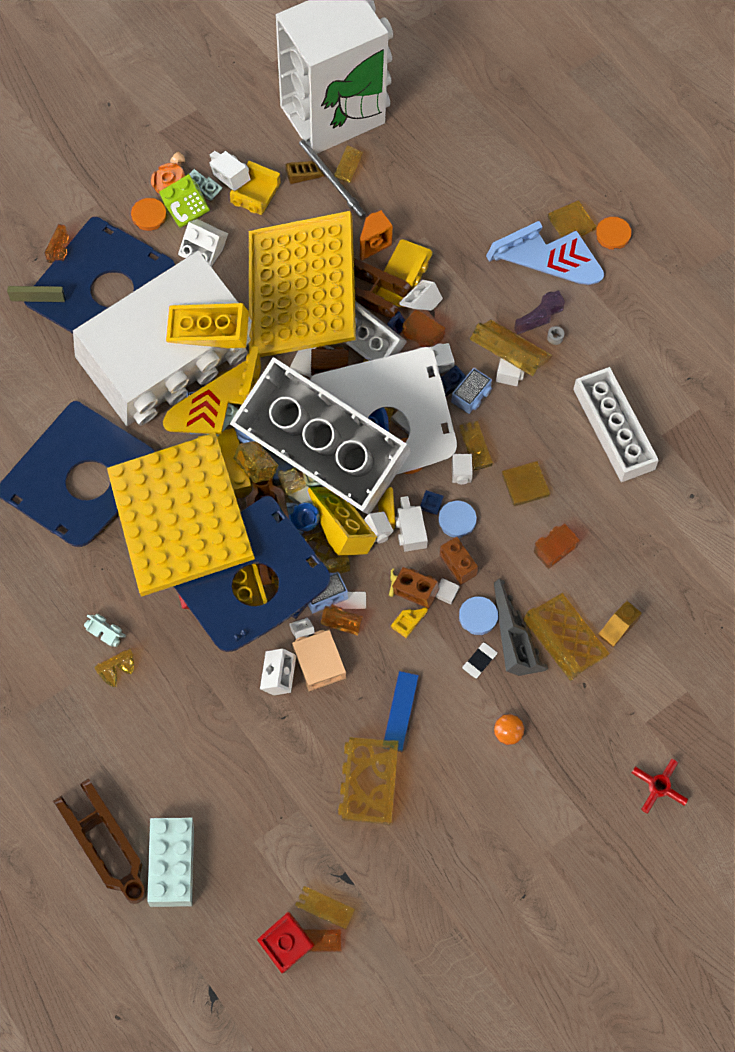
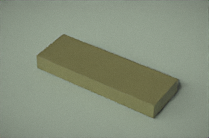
M8 286L7 289L10 301L65 302L63 287Z

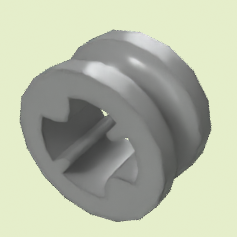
M557 326L551 327L548 331L547 340L553 345L560 344L564 338L563 329ZM555 333L559 334L557 338L553 337Z

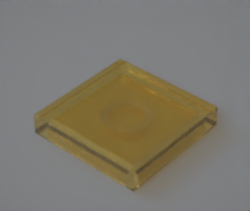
M579 200L548 213L549 220L561 238L574 231H577L581 237L596 230V225Z
M538 461L502 471L504 482L514 506L550 497V492Z

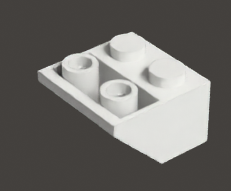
M198 219L188 222L178 255L187 258L199 251L212 267L224 248L228 233Z

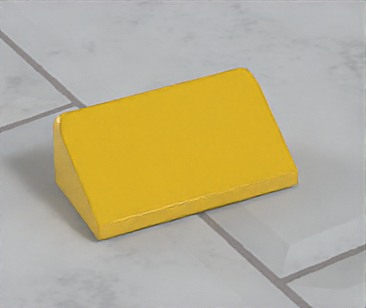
M389 487L380 498L378 508L379 512H385L394 530L393 488Z

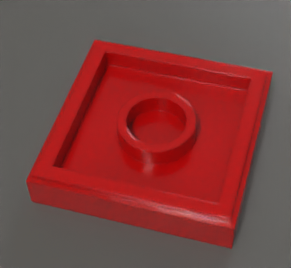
M287 912L257 939L282 974L315 947L314 943L290 912Z

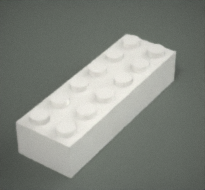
M608 367L576 379L573 390L620 481L624 482L655 470L659 460L611 368Z

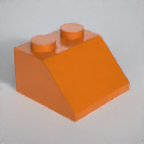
M382 210L371 213L365 219L360 237L361 261L392 245L393 225Z

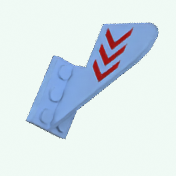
M540 221L493 242L486 255L489 262L494 259L496 261L503 259L578 284L591 285L599 283L604 277L602 268L577 231L546 245L539 234L542 229Z

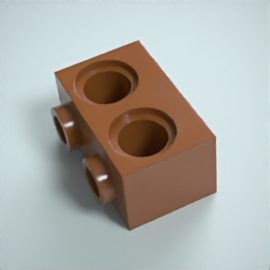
M458 537L441 545L439 555L460 585L477 576L478 566Z
M402 567L392 585L395 595L428 609L439 591L438 581L430 575L424 576L413 568L407 569ZM406 581H412L410 584H404ZM424 588H429L426 592L421 591Z

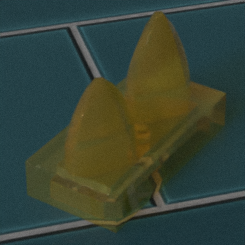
M128 648L93 667L105 683L116 687L118 676L115 665L124 673L131 675L134 670V655L131 649Z

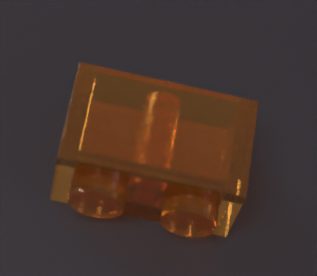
M415 309L403 323L402 333L406 338L417 342L420 347H433L444 338L445 327Z
M564 523L560 527H554L547 537L538 539L533 553L549 569L575 550L580 540Z

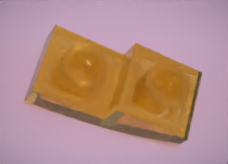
M347 145L334 176L350 183L363 152Z

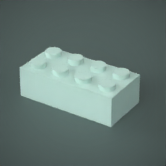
M150 818L148 904L150 907L192 906L194 822L192 818Z

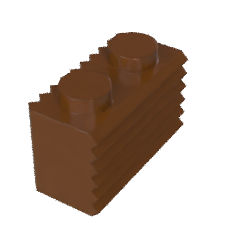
M316 347L311 349V376L348 366V350L342 347L334 349Z

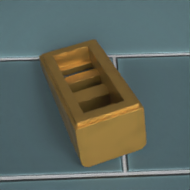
M313 161L285 164L290 185L324 177L323 172Z

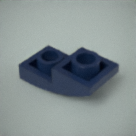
M457 365L452 367L443 376L440 375L445 397L454 392L466 378Z

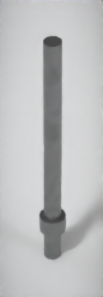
M302 139L299 145L347 201L349 208L354 210L361 219L364 218L366 213L359 206L357 199L348 193L308 143Z

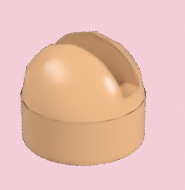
M178 151L173 155L170 163H176L182 167L181 162L185 163V157Z

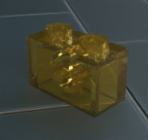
M256 441L239 444L233 457L254 483L272 479L278 467V464Z

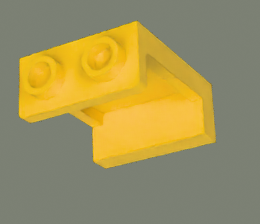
M248 161L246 165L249 168L248 173L251 180L237 190H231L230 202L237 207H243L252 213L262 215L281 184L280 173Z

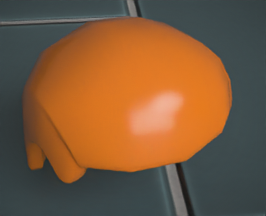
M512 714L503 715L495 722L494 734L499 742L503 744H516L522 739L524 734L523 722L518 716Z

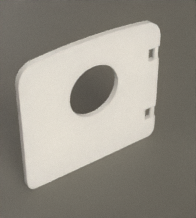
M424 347L315 374L311 377L310 381L366 418L382 407L398 409L406 416L410 425V434L406 444L411 449V453L397 474L446 460L455 453L457 440L435 354L431 348ZM433 366L435 377L429 378L427 367ZM443 423L448 425L449 433L443 434L441 427Z

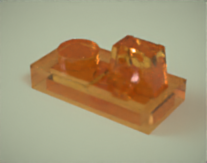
M58 224L45 250L48 263H53L55 260L64 261L68 253L67 249L63 247L69 238L65 225Z
M331 604L330 607H324L321 624L358 636L363 616L342 611V607Z
M303 929L315 945L309 952H341V929Z

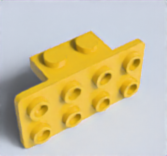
M401 239L384 271L405 280L413 289L421 281L422 274L428 268L432 250ZM380 288L377 292V295L383 297L384 300L401 308L405 307L400 305L403 297L384 288Z

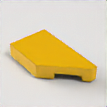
M428 609L403 610L391 624V628L407 638L426 615Z

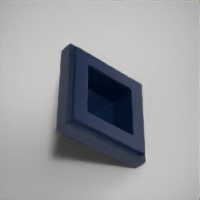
M399 311L387 323L399 335L408 326Z

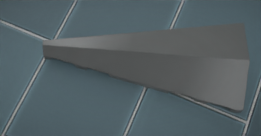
M498 579L494 582L506 671L518 676L546 671L548 666L547 664H542L538 656L541 652L539 648H534L531 641L532 635L520 611L514 609L511 603L513 598L511 595H507L505 591L504 580Z

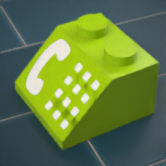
M189 174L159 192L166 208L179 228L210 211L197 182Z

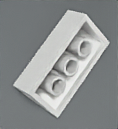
M355 301L356 340L345 343L368 361L399 354L407 341Z

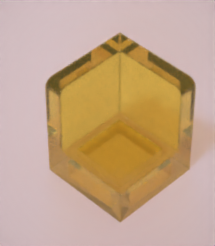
M296 468L285 472L283 470L278 471V478L287 496L305 488L306 483L303 477L300 478Z

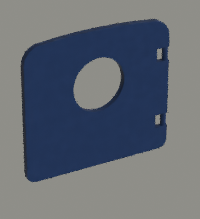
M91 217L34 285L63 287L65 302L24 301V303L31 310L73 334V330L109 308L98 304L91 296V288L97 278L107 273H121L132 281L134 292L175 266V263L170 257L159 253L149 245L119 228H115L103 219ZM106 228L112 230L113 233L110 235L104 231ZM151 253H152V254L156 255V256L159 257V258L155 261L154 259L150 258L149 256H150Z
M73 401L0 482V499L12 505L74 547H83L88 545L118 514V509L111 482L105 493L98 498L80 500L73 497L66 487V480L71 470L85 462H97L109 468L154 453V450L84 404ZM17 496L22 501L20 504H17L12 499ZM63 526L68 531L63 534L58 531V528Z
M270 496L261 498L240 512L253 551L254 560L173 586L213 643L225 652L236 651L274 629L312 602L330 584V573L326 566L320 561L310 545L284 514L277 502ZM276 513L283 519L278 523L273 517ZM311 557L317 563L313 568L307 562ZM251 564H262L270 567L279 579L276 595L269 602L260 606H248L241 603L232 591L235 575L242 568Z

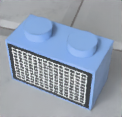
M473 368L452 393L451 403L468 414L473 409L477 410L481 404V399L484 396L487 397L492 390V379Z
M339 572L330 573L328 588L308 604L312 614L348 599V591Z

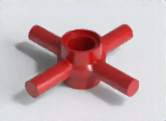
M671 759L664 772L654 777L638 767H634L631 773L649 784L650 795L641 808L643 812L648 814L657 798L666 795L683 806L686 805L688 798L671 789L669 778L678 765L676 760ZM655 783H662L664 790L657 789Z

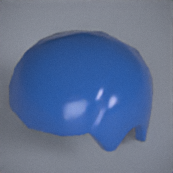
M304 502L294 506L293 512L289 514V519L297 530L307 532L317 526L320 513L312 503Z

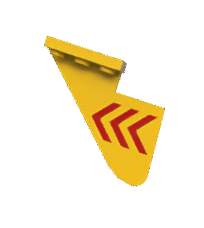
M251 347L250 354L247 353L244 362L175 404L167 411L163 419L164 428L170 432L216 433L222 435L228 403L241 404L242 406L259 380L261 373L259 347Z

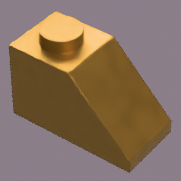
M626 601L613 614L598 635L610 646L614 647L639 621L642 613L630 602Z

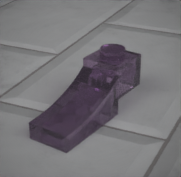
M559 290L546 293L542 296L541 304L537 308L515 321L514 330L517 335L550 323L551 315L563 311L565 301Z

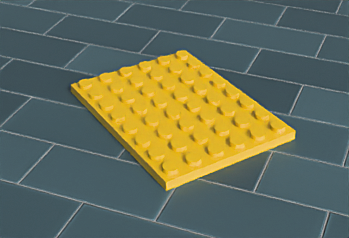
M351 211L249 231V317L252 320L249 334L251 338L249 354L251 347H259L260 357L356 340L353 221Z
M216 433L107 468L141 597L255 559Z

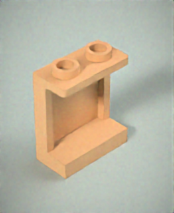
M330 630L317 631L313 636L307 638L303 636L297 638L292 643L293 651L297 656L308 691L346 679V671Z

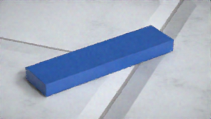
M399 671L382 747L384 749L398 752L403 751L419 675Z

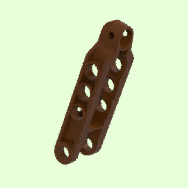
M354 258V276L374 285L370 291L361 290L354 286L355 301L361 306L385 317L392 318L395 316L399 308L377 295V292L380 288H384L404 298L411 291V285L403 279Z
M259 473L255 475L252 481L254 489L246 497L247 507L265 496H270L289 518L284 491L272 484L269 474ZM258 564L262 585L273 584L270 568L266 565Z
M86 779L80 783V786L96 811L78 821L62 795L53 800L107 889L122 891L130 903L138 904L146 897L145 887L140 880L143 864L91 781ZM102 822L132 867L131 872L122 879L112 877L86 835L88 831Z

